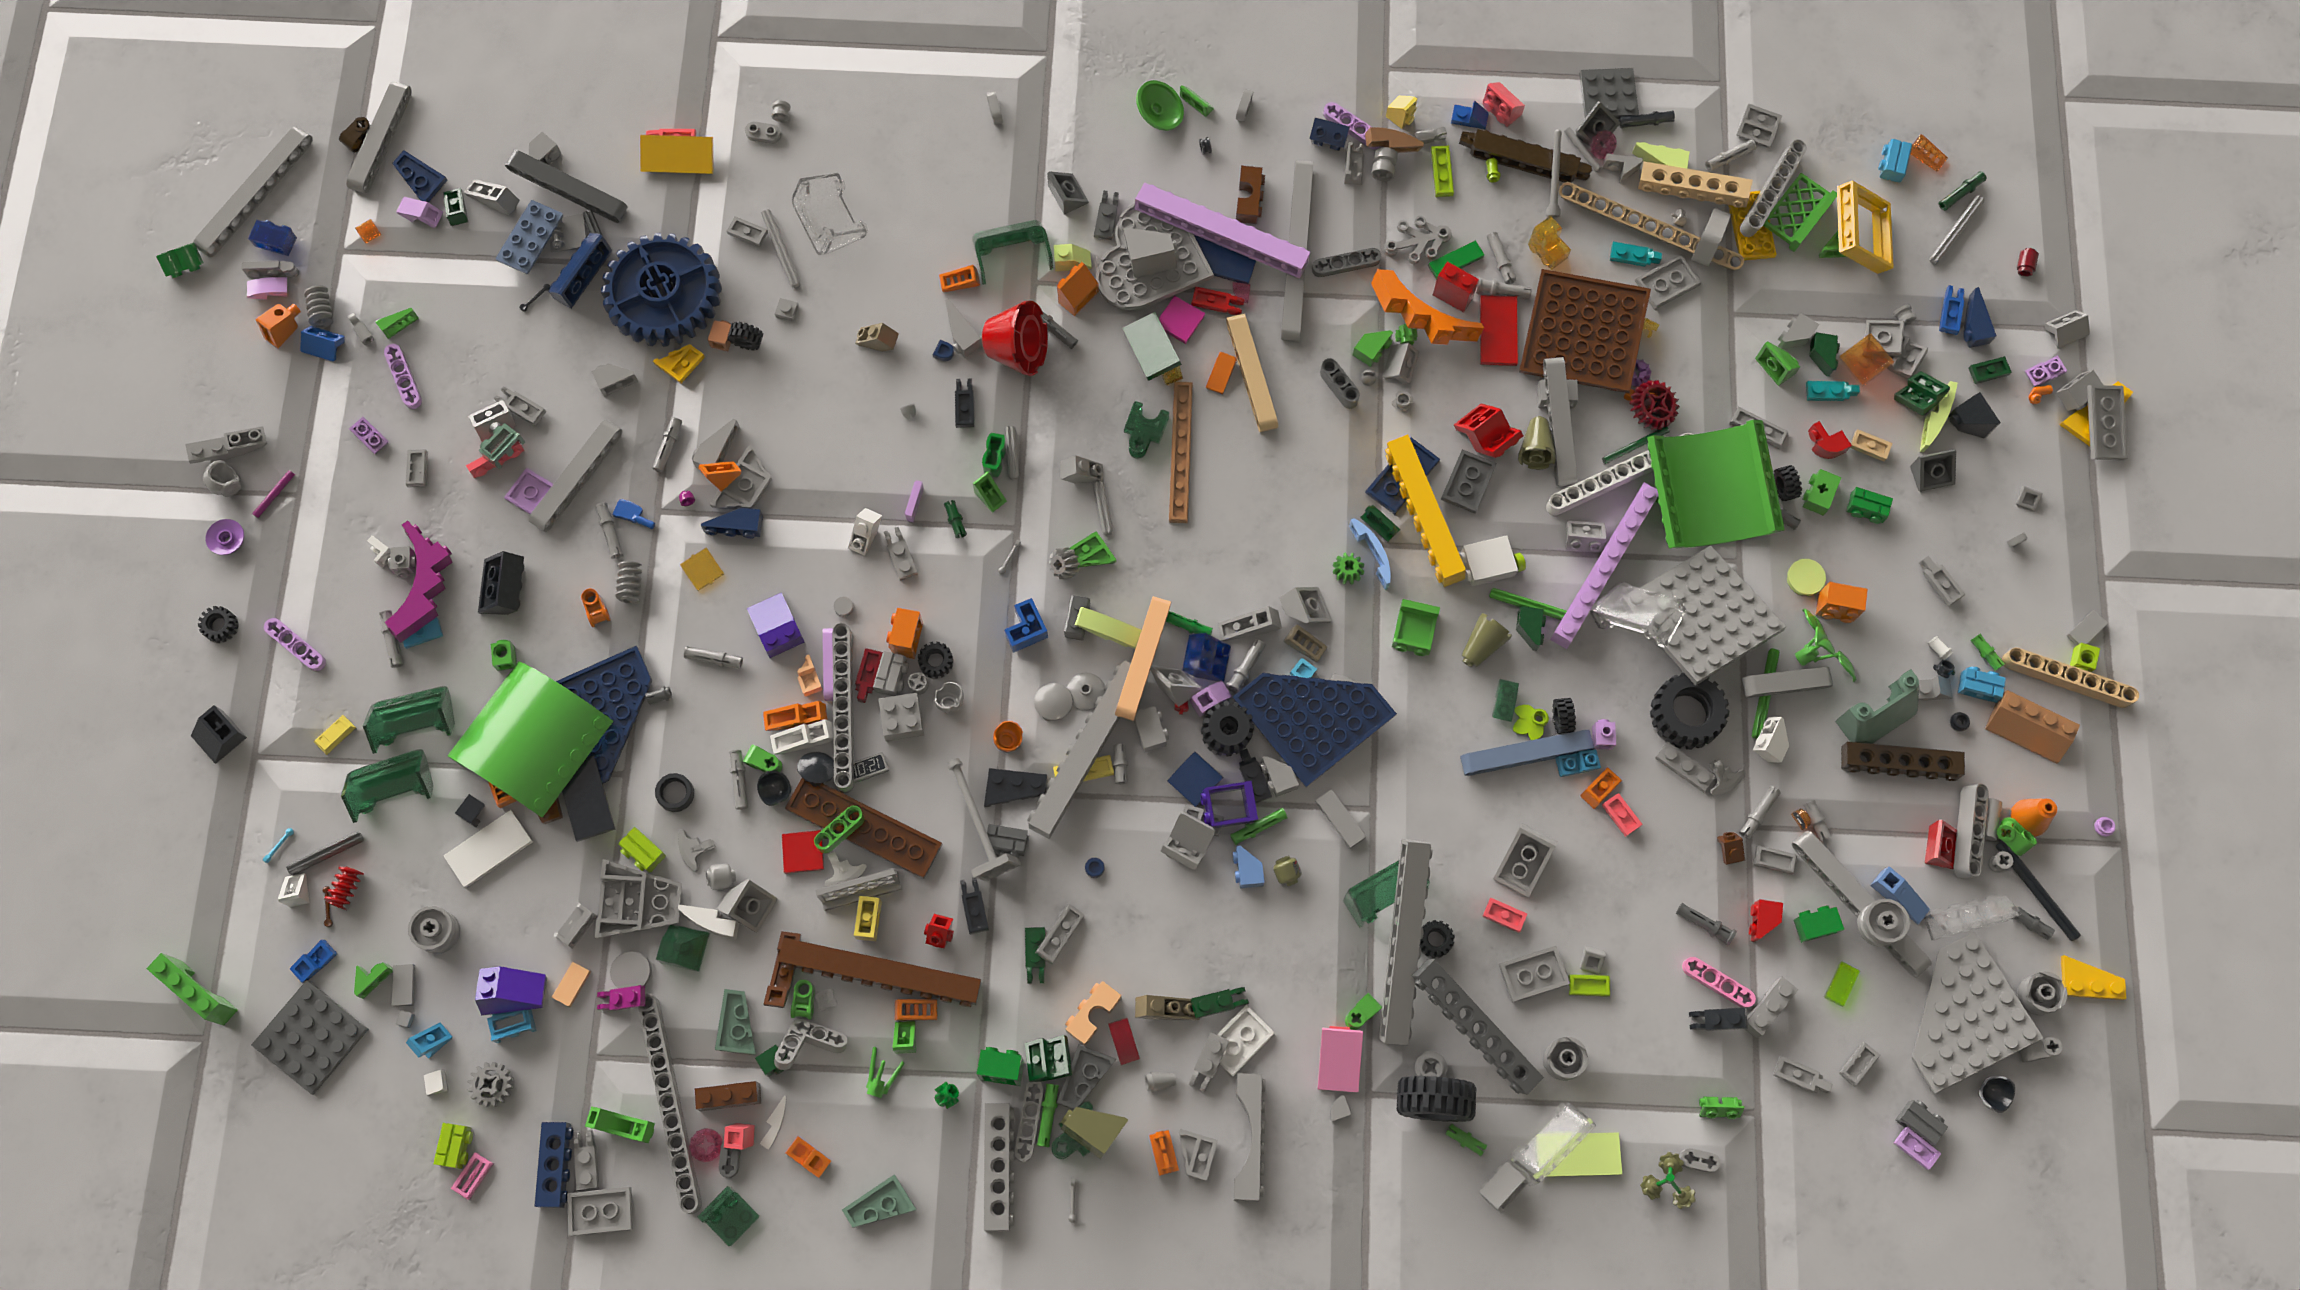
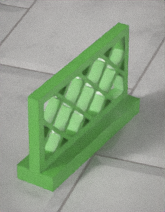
M1800 173L1774 206L1763 226L1790 244L1789 249L1795 252L1836 199L1837 192L1834 190L1831 193L1803 173ZM1799 180L1806 183L1807 188L1799 189ZM1813 192H1819L1823 195V198L1814 199ZM1796 193L1798 201H1790L1789 194ZM1801 193H1809L1810 200H1802ZM1803 204H1811L1813 211H1805ZM1791 205H1799L1800 212H1792ZM1779 206H1787L1788 213H1780ZM1802 216L1803 223L1795 224L1794 217ZM1789 217L1791 224L1783 225L1782 218ZM1770 218H1777L1779 225L1774 226L1768 220ZM1792 228V238L1785 234L1784 229Z

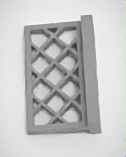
M893 868L815 891L817 897L822 902L824 911L859 902V896L877 897L902 890L897 870Z

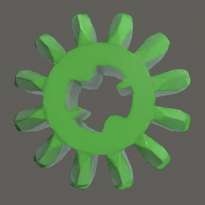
M1346 552L1343 553V557L1337 556V562H1333V567L1335 568L1333 569V574L1337 575L1336 580L1343 579V584H1346L1349 580L1351 585L1354 584V580L1360 581V575H1364V570L1362 569L1364 568V563L1360 562L1361 557L1354 558V553L1348 556ZM1346 566H1347V568H1348V567H1351L1352 570H1351V571H1350V569H1349V570H1346L1345 567H1346Z

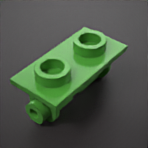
M1704 1096L1699 1099V1106L1702 1107L1699 1117L1711 1119L1727 1117L1728 1119H1736L1741 1117L1745 1107L1742 1106L1741 1099L1737 1097H1722V1104H1719L1718 1097Z

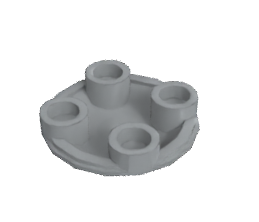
M1046 684L1035 695V709L1045 720L1061 719L1072 709V695L1061 684Z

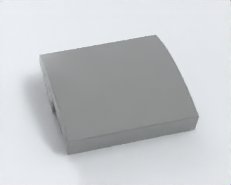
M1748 104L1736 136L1747 140L1753 139L1755 143L1770 148L1782 115Z
M1904 336L1901 357L1878 356L1876 362L1891 372L1909 379L1916 373L1928 352V347L1910 342V337Z

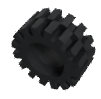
M734 322L731 324L727 338L735 346L754 351L760 348L764 333L759 328H754V325Z
M1788 465L1774 470L1773 474L1777 494H1779L1778 497L1782 501L1801 497L1802 487L1800 485H1802V482L1799 480L1800 476L1797 475L1798 471L1795 470V467Z
M213 606V610L211 608L206 609L208 613L203 611L202 615L204 617H199L198 620L201 623H198V627L201 628L199 629L200 633L210 641H215L216 643H220V640L227 642L226 638L231 640L233 638L231 634L235 635L237 633L234 628L238 629L236 624L238 619L228 609L219 606V608ZM218 618H223L225 621L224 626L220 630L214 631L212 629L213 622Z
M932 641L930 645L925 644L924 649H920L918 664L923 674H927L929 678H932V676L935 679H938V676H941V678L945 677L944 674H948L949 669L953 667V656L949 647H946V644H940L938 641L934 644ZM932 654H940L943 657V662L939 666L934 667L928 663V659Z
M1571 698L1553 700V723L1558 734L1575 732L1576 716L1574 703H1572Z
M1436 920L1429 921L1423 925V938L1420 939L1421 952H1425L1426 956H1432V958H1440L1446 955L1454 945L1455 935L1452 934V928L1450 929L1447 923L1444 924L1441 920L1439 922ZM1439 932L1443 936L1442 945L1437 947L1431 945L1428 940L1429 934Z

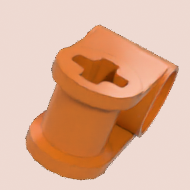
M592 588L584 590L581 600L590 625L595 627L600 622L610 621L609 613L598 592ZM596 596L593 602H588L589 597Z

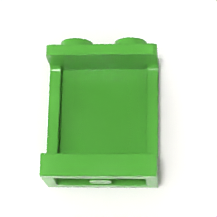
M1402 599L1391 647L1400 652L1411 651L1418 656L1429 655L1440 607Z

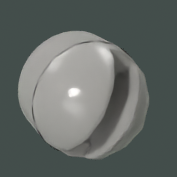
M1370 369L1365 370L1361 376L1362 383L1367 386L1375 383V372Z
M914 404L900 408L903 416L907 419H910V414L912 417L916 415Z

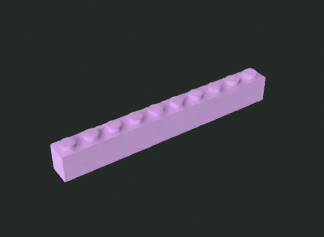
M1144 183L1135 198V210L1299 279L1309 262L1310 252L1303 247L1290 244L1286 240L1278 239L1269 233L1257 230L1253 226L1242 224L1236 219H1231L1219 212L1211 211L1205 206L1192 203L1188 199L1175 196L1173 193L1161 190L1154 185Z
M1645 482L1643 483L1552 635L1551 641L1565 649L1569 647L1657 499V489Z

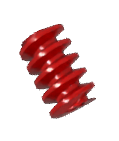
M346 866L338 868L342 874H335L334 877L339 882L331 883L335 889H328L327 892L332 896H325L324 900L330 905L347 911L343 904L351 903L346 898L354 897L350 889L357 890L358 887L353 883L361 882L357 875H364V873Z

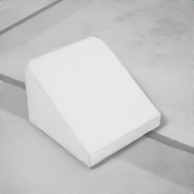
M437 1070L424 1075L427 1096L448 1091L444 1070Z

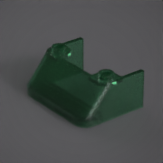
M1031 220L974 234L972 242L983 285L986 284L981 256L990 254L995 248L1022 242L1043 243L1049 269L1053 270V257L1046 230L1041 222Z
M440 686L381 700L372 704L363 724L372 753H377L380 745L387 746L394 743L399 734L435 726L436 730L446 731L447 736H450L455 721L448 687Z
M417 749L355 769L347 774L341 798L353 823L358 821L360 813L367 814L373 811L376 802L413 790L415 794L426 795L427 799L431 798L434 785L423 749Z
M1399 860L1347 891L1343 902L1359 928L1365 922L1370 924L1378 919L1377 914L1380 911L1394 904ZM1427 879L1426 887L1429 889L1430 880Z

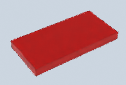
M1481 295L1480 323H1482L1484 329L1480 335V365L1517 366V297Z

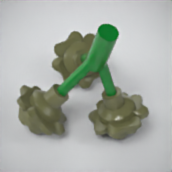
M1667 1152L1666 1155L1660 1156L1658 1166L1663 1169L1664 1174H1667L1666 1178L1660 1181L1652 1174L1644 1176L1640 1186L1643 1194L1653 1200L1660 1198L1663 1184H1671L1676 1190L1672 1194L1674 1198L1673 1204L1679 1209L1684 1207L1690 1208L1696 1201L1695 1190L1691 1189L1690 1186L1678 1187L1674 1182V1175L1683 1171L1684 1161L1680 1159L1679 1154Z

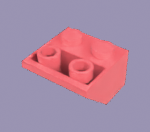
M1500 82L1487 85L1482 104L1487 111L1496 116L1500 123L1508 127L1522 115L1525 105Z

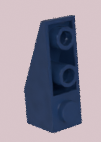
M740 508L701 523V527L708 535H717L719 533L728 537L741 535L745 538L753 539L761 535L763 514L760 509Z

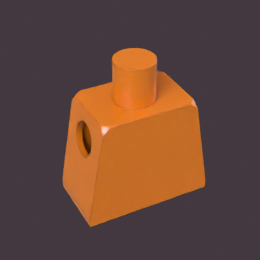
M276 304L255 320L264 339L278 349L298 328L295 317L301 311L295 304H292L287 309L281 304Z

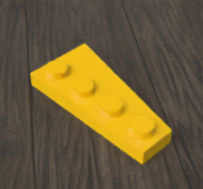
M2117 381L2113 386H2123L2125 404L2133 391ZM2087 403V406L2076 411L2059 425L2090 447Z

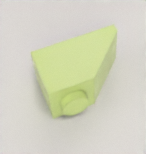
M1074 244L1054 245L1055 271H1069L1081 262L1088 269H1092L1089 250Z

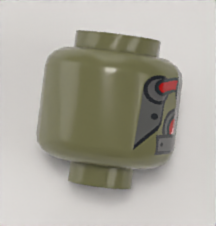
M1290 855L1276 860L1273 871L1280 884L1286 883L1287 886L1298 883L1297 879L1302 875L1296 858H1290Z

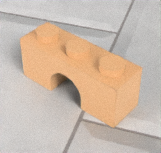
M1103 981L1093 986L1090 990L1092 995L1088 1000L1084 999L1077 1008L1080 1011L1075 1017L1072 1015L1065 1024L1067 1026L1066 1032L1084 1046L1087 1045L1097 1031V1027L1089 1021L1090 1013L1094 1009L1100 1008L1110 1014L1122 998L1121 994Z

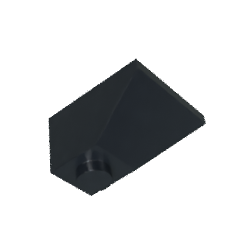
M1981 392L1972 396L1949 414L1951 424L1958 431L1983 439L1988 437L2001 423Z

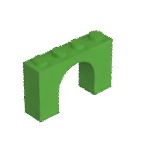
M160 953L146 968L204 1020L224 1026L238 1011L224 997L213 994L191 978L195 972L179 959Z

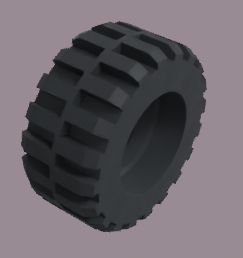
M1681 673L1679 676H1672L1659 688L1651 702L1650 717L1654 718L1652 721L1653 727H1658L1659 729L1657 734L1660 737L1663 735L1667 738L1665 742H1673L1675 747L1680 749L1685 746L1686 750H1692L1694 747L1698 749L1711 743L1722 732L1728 722L1727 718L1729 717L1730 710L1726 709L1729 706L1728 699L1723 697L1725 695L1724 690H1719L1717 688L1719 684L1716 681L1710 682L1709 678L1695 686L1685 673ZM1690 696L1702 704L1706 713V720L1701 726H1689L1677 718L1673 709V702L1677 697Z
M1436 1076L1402 1077L1398 1081L1396 1110L1401 1116L1420 1120L1442 1122L1471 1121L1476 1115L1477 1088L1470 1081Z

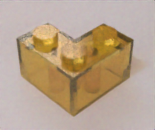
M1550 215L1534 227L1528 245L1530 250L1541 258L1542 263L1553 270L1569 257L1571 249L1559 237L1563 228Z

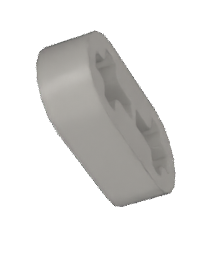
M1244 89L1237 110L1236 120L1245 122L1254 91Z
M986 93L993 123H1003L996 93Z
M1685 1149L1679 1155L1680 1159L1684 1161L1683 1166L1686 1168L1714 1172L1720 1166L1718 1156L1710 1152ZM1691 1153V1157L1697 1158V1161H1691L1689 1164L1684 1156ZM1711 1157L1714 1165L1708 1168V1164L1702 1163V1160H1708Z

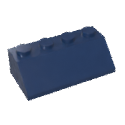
M590 233L582 240L580 248L572 254L570 262L561 270L560 276L550 286L548 292L553 299L570 309L573 308L612 252L609 244L601 234ZM598 246L602 248L604 255H602V252L599 250Z

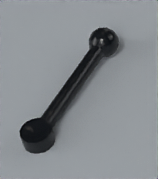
M544 284L542 290L527 303L520 305V310L522 312L527 311L528 306L545 291L550 290V285Z

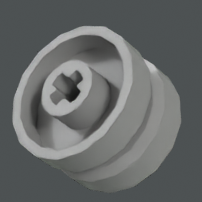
M1880 899L1866 906L1859 913L1857 919V927L1861 937L1867 943L1876 947H1886L1903 939L1908 933L1910 919L1906 909L1899 902L1891 899Z
M426 906L418 910L411 917L408 924V935L411 942L418 948L432 954H442L449 951L457 943L460 936V925L458 920L446 910L437 906Z

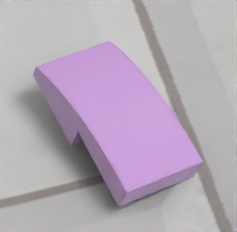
M268 277L247 281V298L267 300V295L287 297V277Z
M2057 355L2044 363L2041 362L2027 369L2025 373L2033 386L2036 387L2065 374L2067 369Z
M364 417L360 418L349 428L374 454L389 443Z

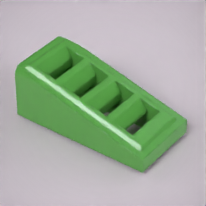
M408 308L375 322L389 339L418 320L419 317L412 308Z

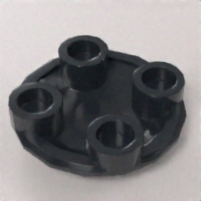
M810 752L799 759L797 771L804 780L810 782V785L818 787L821 783L830 781L834 777V760L826 753Z

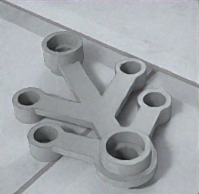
M1417 216L1414 225L1417 228H1424L1431 232L1424 234L1410 227L1407 221L1401 220L1397 226L1398 231L1414 238L1399 242L1387 241L1383 249L1384 254L1393 257L1399 249L1417 245L1414 252H1411L1408 258L1411 264H1417L1426 244L1435 240L1432 247H1429L1426 251V257L1429 260H1433L1436 258L1440 245L1451 239V229L1444 225L1436 227L1426 222L1425 217ZM1415 256L1417 259L1413 260L1411 257Z

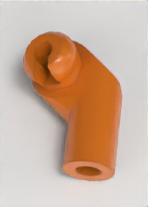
M2051 385L2034 387L2028 397L2030 403H2040L2042 395L2052 394L2053 388Z

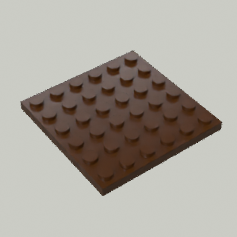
M1541 269L1519 373L1544 377L1543 360L1563 357L1567 380H1577V383L1581 385L1630 393L1651 289Z

